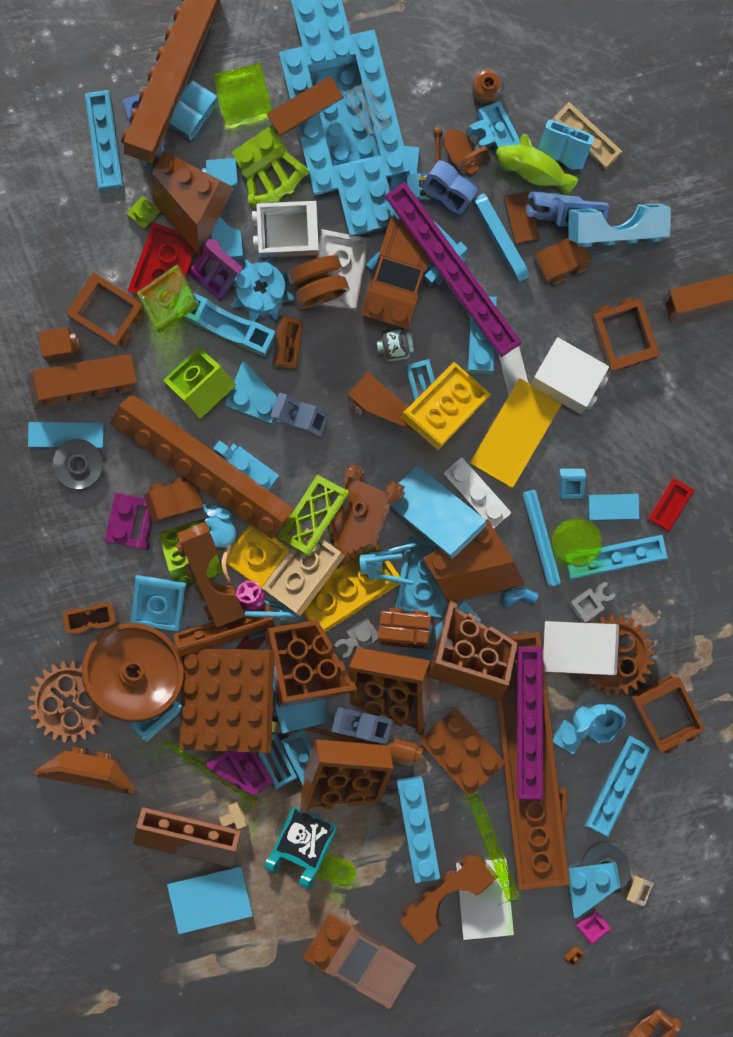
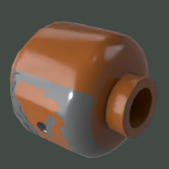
M491 69L482 70L477 73L472 84V94L476 101L481 104L490 105L501 98L504 90L502 76Z

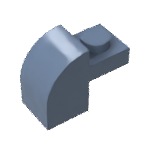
M279 393L271 417L277 419V422L285 426L319 437L323 433L329 413L316 406L299 402L282 393Z
M337 707L332 732L387 744L393 720Z

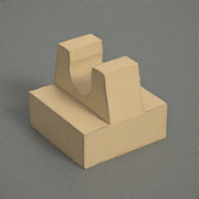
M238 801L228 805L230 813L219 818L224 827L235 823L238 830L248 825Z
M631 875L629 880L632 883L631 889L629 891L622 889L620 894L633 903L645 906L654 883Z

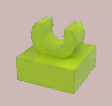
M142 195L126 214L146 231L162 212Z

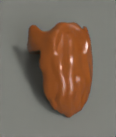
M456 129L447 130L444 137V147L451 161L465 176L466 173L472 174L476 172L482 162L491 161L486 146L474 151L476 145L466 134Z

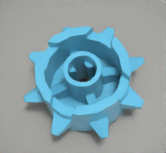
M268 257L265 262L254 264L244 260V270L241 271L238 278L232 284L236 288L238 296L231 303L232 308L242 306L249 313L250 321H255L259 315L263 317L271 315L275 320H278V310L282 307L283 302L294 301L295 298L286 291L285 282L288 280V272L280 273L273 266L272 257ZM258 286H266V292L264 294L260 291L255 292Z

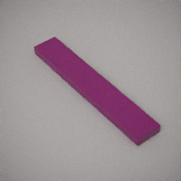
M517 647V800H543V647Z

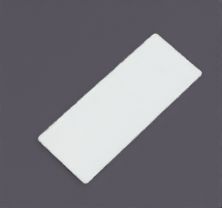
M519 346L503 358L499 356L508 395L512 392L519 378L528 382Z

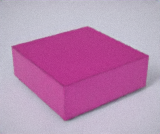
M593 909L576 924L577 928L591 945L595 944L611 930L610 926L596 909Z

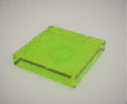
M261 63L213 74L225 123L272 111Z
M175 265L137 292L158 333L163 332L200 306L182 269L178 265Z

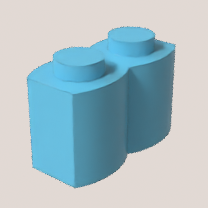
M194 80L189 85L186 84L168 126L191 141L216 107L218 97Z
M548 120L537 149L546 153L554 160L560 161L568 169L582 170L595 137L587 132L572 129L561 122Z

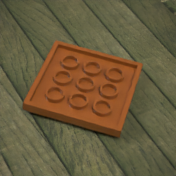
M200 649L183 656L184 675L181 686V706L183 709L180 712L179 749L271 753L275 650Z

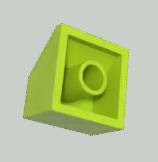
M200 347L163 380L200 419L236 386L223 368Z

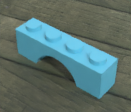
M236 158L206 160V168H202V171L234 187L233 191L239 188ZM220 215L211 232V238L218 241L220 249L232 259L244 261L241 231L227 225Z
M661 203L637 205L633 216L619 226H610L604 219L602 212L593 208L569 210L568 239L576 242L579 247H590L592 242H600L601 245H614L615 241L623 240V243H638V239L658 242L661 241V237H670L671 207Z
M187 289L184 290L175 309L177 317L264 358L267 357L276 339V331L255 321L233 315L216 306L208 299Z
M422 776L396 780L415 883L440 879Z

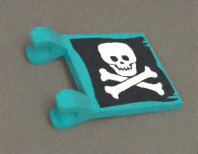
M293 806L275 847L264 864V868L272 873H276L283 857L306 868L299 880V885L311 889L338 826L307 812L301 813L300 809Z

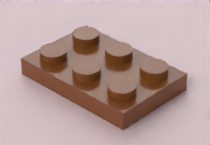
M457 707L453 708L418 740L468 797L504 766V760Z

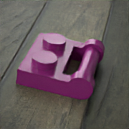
M209 239L205 243L204 251L197 262L191 265L189 273L208 291L221 300L243 267L220 249L218 241ZM210 258H213L216 262L207 274L205 266Z
M115 492L105 542L149 550L150 543L148 538L152 519L144 498ZM138 506H143L145 510L139 538L134 540L131 538Z

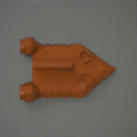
M351 464L350 468H346L343 488L347 489L350 494L328 526L329 536H331L330 541L333 543L332 546L345 555L337 569L350 562L351 559H355L357 555L360 556L363 552L376 546L380 536V529H383V522L387 519L386 514H389V507L393 502L396 503L403 499L406 493L404 491L405 486L391 481L390 485H386L385 490L382 491L363 482L365 474H363L364 468Z

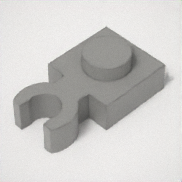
M607 582L599 584L595 589V593L591 588L587 589L568 603L582 623H586L605 609L601 602H608L615 597V593L608 596L603 594L602 591L608 585Z
M365 617L346 631L350 638L347 640L340 639L334 646L337 648L341 644L347 645L348 651L342 655L343 658H347L352 654L354 647L357 646L358 648L365 649L378 640V632L368 618Z

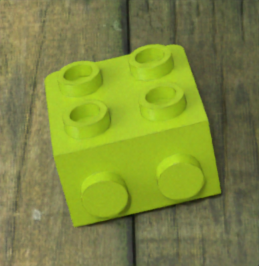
M205 519L160 533V541L173 581L185 582L186 586L197 581L196 578L190 579L185 567L186 564H189L187 557L181 558L176 546V543L180 542L177 533L205 522ZM217 554L208 565L207 576L209 578L223 573Z

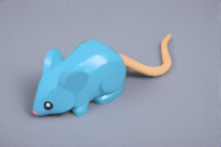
M203 503L204 511L209 517L205 519V522L211 529L210 533L216 548H225L222 557V569L228 585H232L226 568V560L237 535L235 526L230 520L232 517L231 512L212 503Z

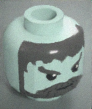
M404 328L384 330L381 333V340H376L378 354H384V358L388 362L407 359L410 356V352L414 351L411 333H407Z

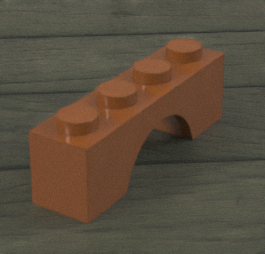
M206 522L177 533L180 542L176 543L181 558L187 557L189 564H186L185 567L190 579L196 578L198 585L194 587L199 599H205L207 606L203 608L208 620H214L218 628L244 617L242 606L233 585L215 583L207 576L208 565L218 551Z
M471 854L459 863L462 866L460 870L455 874L451 870L440 880L443 884L438 889L430 888L421 896L424 901L417 907L413 903L402 912L405 917L400 920V923L419 945L424 943L442 927L439 912L441 904L448 894L453 891L463 890L479 895L499 878L480 854L475 857Z

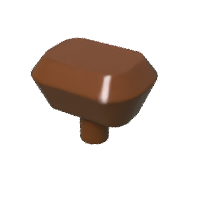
M573 947L565 955L564 960L569 965L575 966L583 958L584 952L579 947Z

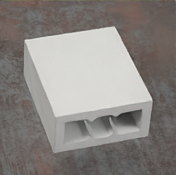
M557 337L530 386L582 415L586 408L591 410L598 397L594 395L597 388L602 390L609 376L605 374L609 366Z

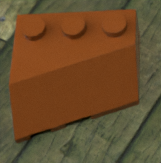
M450 600L437 637L428 677L501 699L509 686L517 642L495 628H488L476 620L477 617L470 612L466 614L457 608L456 603Z
M357 647L349 665V678L357 688V690L350 692V704L376 716L383 714L394 719V724L401 727L403 724L416 729L415 733L423 736L431 698L430 678L428 677L430 661Z

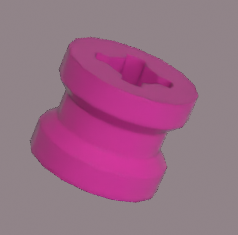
M245 581L237 588L236 595L244 610L254 612L262 608L265 598L257 582Z

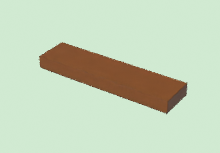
M265 605L257 611L271 612L269 605ZM244 616L218 628L215 622H210L175 633L173 636L180 657L200 649H206L267 630L268 628L275 627V623L272 617Z

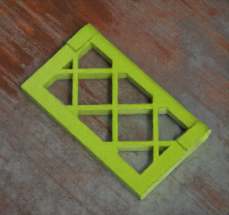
M317 475L277 537L303 552L304 555L310 556L350 492ZM320 486H323L325 493L315 496ZM338 494L339 496L331 506L330 496ZM325 498L327 508L316 512L315 502ZM310 504L311 514L301 517ZM326 514L318 527L316 517ZM312 519L313 529L302 533L301 523ZM296 525L297 535L290 537L289 534ZM313 535L308 544L304 545L303 538Z

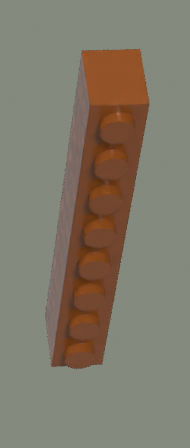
M182 0L184 1L182 7L178 6L176 8L173 18L175 23L173 27H168L165 35V41L167 42L164 47H160L158 50L156 68L151 67L147 79L149 84L147 88H142L139 96V102L141 103L138 109L134 108L130 117L132 124L129 130L125 129L123 132L121 143L124 144L125 155L151 164L153 163L221 0Z
M134 394L130 395L119 405L109 423L270 539H273L282 529L294 511L291 506Z

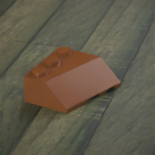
M163 151L152 172L153 202L198 254H201L234 187Z
M488 519L486 520L488 525L453 559L440 549L422 559L448 603L450 600L454 602L525 585L513 559Z
M318 620L267 629L264 634L267 650H275L274 685L279 708L329 699L357 690L354 682L350 680L343 663L334 652L333 646Z
M316 739L303 773L304 780L300 812H310L309 808L323 806V810L333 809V805L342 803L356 806L380 802L394 769L390 747L388 745Z

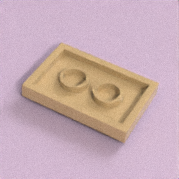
M313 535L303 538L304 545L308 544ZM320 538L310 556L304 555L303 552L292 547L263 585L262 589L301 616L345 555L322 538Z

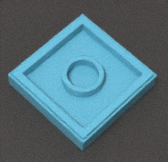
M136 575L130 623L179 632L186 583Z

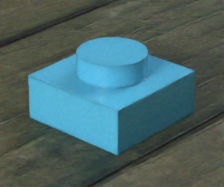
M563 720L553 737V743L574 754L582 738L577 736V730L574 725Z

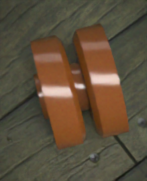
M331 255L303 263L287 273L291 287L299 288L294 294L298 308L303 309L321 305L339 298L350 291L346 277L338 275L342 270L338 256Z

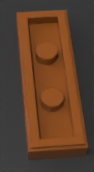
M329 76L267 113V117L281 137L342 100L343 95L332 77Z

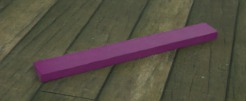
M406 182L386 194L384 198L500 358H503L522 344L521 340Z

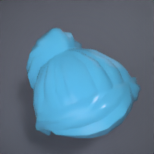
M598 704L591 708L582 706L575 712L573 723L578 737L583 739L588 736L597 744H601L616 738L618 731L626 723V715L615 705Z

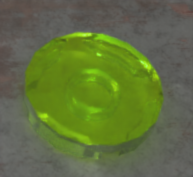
M572 518L564 521L556 528L553 534L552 549L555 556L563 564L584 567L590 565L598 558L602 549V536L599 529L592 522L585 519Z

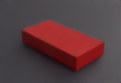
M672 478L647 521L669 533L695 490L676 478Z

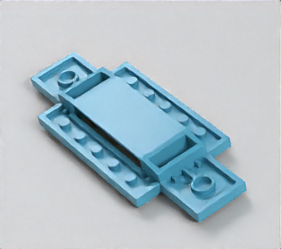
M291 0L302 47L279 52L290 100L329 76L332 77L343 95L342 100L297 126L306 165L310 170L309 177L314 196L338 190L350 237L388 228L390 218H397L396 213L384 198L390 192L387 178L410 173V168L375 29L350 35L342 0Z

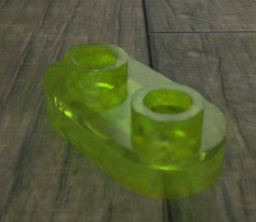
M326 853L323 859L324 867L319 869L316 878L339 885H348L355 879L356 868L351 861ZM341 867L348 869L346 876L339 875L338 871Z

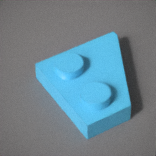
M242 361L234 381L236 386L230 391L225 407L272 424L274 418L271 417L277 396L251 367Z

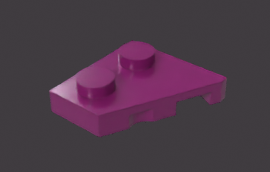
M227 751L205 765L209 771L251 797L274 783L256 752Z

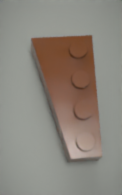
M131 354L33 370L28 378L33 409L54 406L64 402H77L87 397L100 398L107 396V393L115 391L117 394H123L132 391L131 388L137 383Z

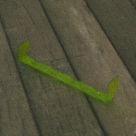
M168 740L163 742L150 762L151 764L161 747L165 746L171 751L180 754V757L186 759L194 766L197 765L202 771L213 778L222 781V784L231 788L236 793L242 794L253 805L257 801L255 796L251 797L209 771L204 763L179 749V747Z
M474 794L461 801H469L492 863L499 876V881L507 898V901L501 904L509 903L520 897L481 797L477 796L479 794ZM481 808H482L483 811H484V814H483V815H481L480 810H479V809H481ZM490 832L493 834L492 839L489 836ZM499 856H501V857H502V860H503V862H501V863H500V861H499V859H498ZM508 880H511L512 886L510 887L507 882Z

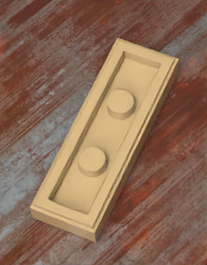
M570 102L552 119L572 129H578L594 136L595 138L588 156L604 171L623 152Z

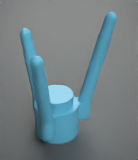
M406 544L360 555L361 574H368L369 579H381L413 585V580L379 574L378 571H382V562L403 557L402 554L393 555V553L416 548L419 544Z
M265 600L263 605L279 608V612L246 611L244 613L247 617L279 618V624L284 625L300 623V616L283 603ZM266 631L251 634L249 639L265 637Z

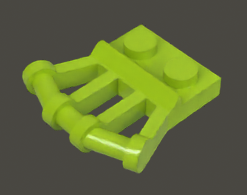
M272 125L232 151L242 170V174L247 180L248 204L251 209L257 208L256 204L278 203L285 194L288 193L290 195L295 192L297 184L304 175L307 176L310 172L305 165L289 153L283 140ZM283 158L296 168L290 178L280 163V160ZM270 166H273L282 182V185L277 189L266 172V169ZM259 175L268 194L258 195L255 176Z

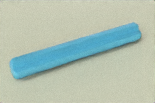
M535 490L526 491L523 493V498L547 586H557L561 583L538 496Z

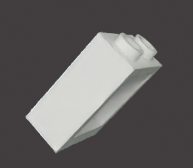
M316 201L256 204L257 211H252L253 226L258 227V236H253L254 251H259L260 258L319 255ZM307 213L308 246L265 248L264 215Z

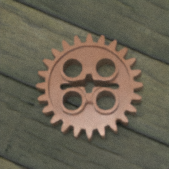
M62 661L61 669H58L55 664H52L51 673L45 669L43 670L44 679L35 678L39 686L30 687L36 692L35 696H28V699L35 701L34 705L28 707L29 710H36V714L31 719L40 720L36 728L46 727L44 731L45 736L53 732V740H57L60 735H62L63 743H67L69 736H71L73 742L78 741V735H81L86 740V732L89 731L92 734H96L94 725L102 727L103 723L99 720L100 717L108 716L98 710L93 703L90 706L82 704L81 696L85 693L82 682V665L77 669L76 661H72L70 668H68L66 662ZM65 677H69L73 681L72 689L67 692L61 688V681ZM51 689H57L65 697L73 696V703L87 711L88 715L84 716L72 706L66 708L67 702L55 695ZM51 697L55 698L58 702V707L53 712L48 711L46 708V701ZM71 712L76 713L78 716V723L73 727L66 723V717Z

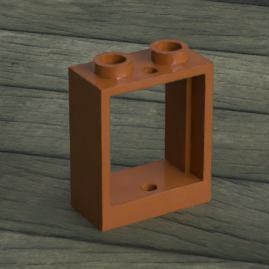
M93 272L67 310L66 315L116 349H119L121 345L125 346L132 336L130 331L135 324L138 326L142 322L146 313L143 312L145 307L141 302ZM101 287L133 307L114 337L82 317Z
M628 298L620 301V306L611 308L610 305L596 309V313L591 318L607 366H609L610 374L655 360L660 356L641 299L634 301V298ZM636 310L648 349L616 359L603 320Z
M674 673L629 696L655 749L660 753H670L678 748L677 744L685 740L687 742L699 738L701 736L700 733L705 730L680 677ZM675 690L692 724L660 740L643 706Z

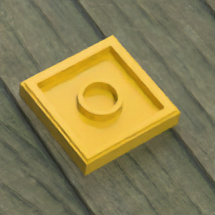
M248 524L232 545L226 564L248 581L257 582L261 590H263V585L291 549L276 538L270 539L251 524Z

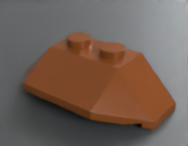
M72 746L71 751H63L34 772V776L120 793L135 795L137 791L118 760L111 759V753L97 751L96 755L86 754L87 749Z

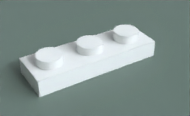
M462 457L443 473L471 507L482 518L489 520L493 528L511 514L510 510Z

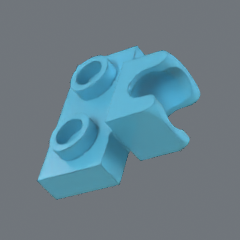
M500 101L479 109L476 114L480 121L471 124L466 129L467 136L477 135L481 139L478 145L475 146L474 151L483 146L490 148L493 145L495 151H497L500 146L520 144V139Z

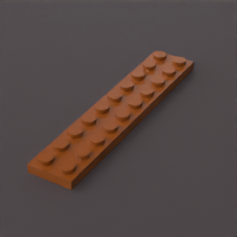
M540 632L507 636L517 642V647H542ZM516 648L509 686L502 698L497 699L518 886L519 890L570 885L544 662L543 800H517Z

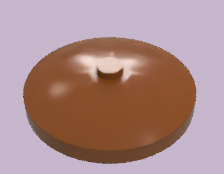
M120 624L103 631L90 644L82 664V682L90 701L105 715L122 722H144L163 714L176 700L183 682V663L173 642L159 630L143 624Z

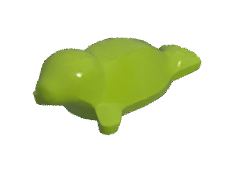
M527 134L521 135L519 145L500 146L496 151V156L503 171L515 172L532 184L556 186L563 195H570L578 182L577 177L565 173L552 157L534 148Z

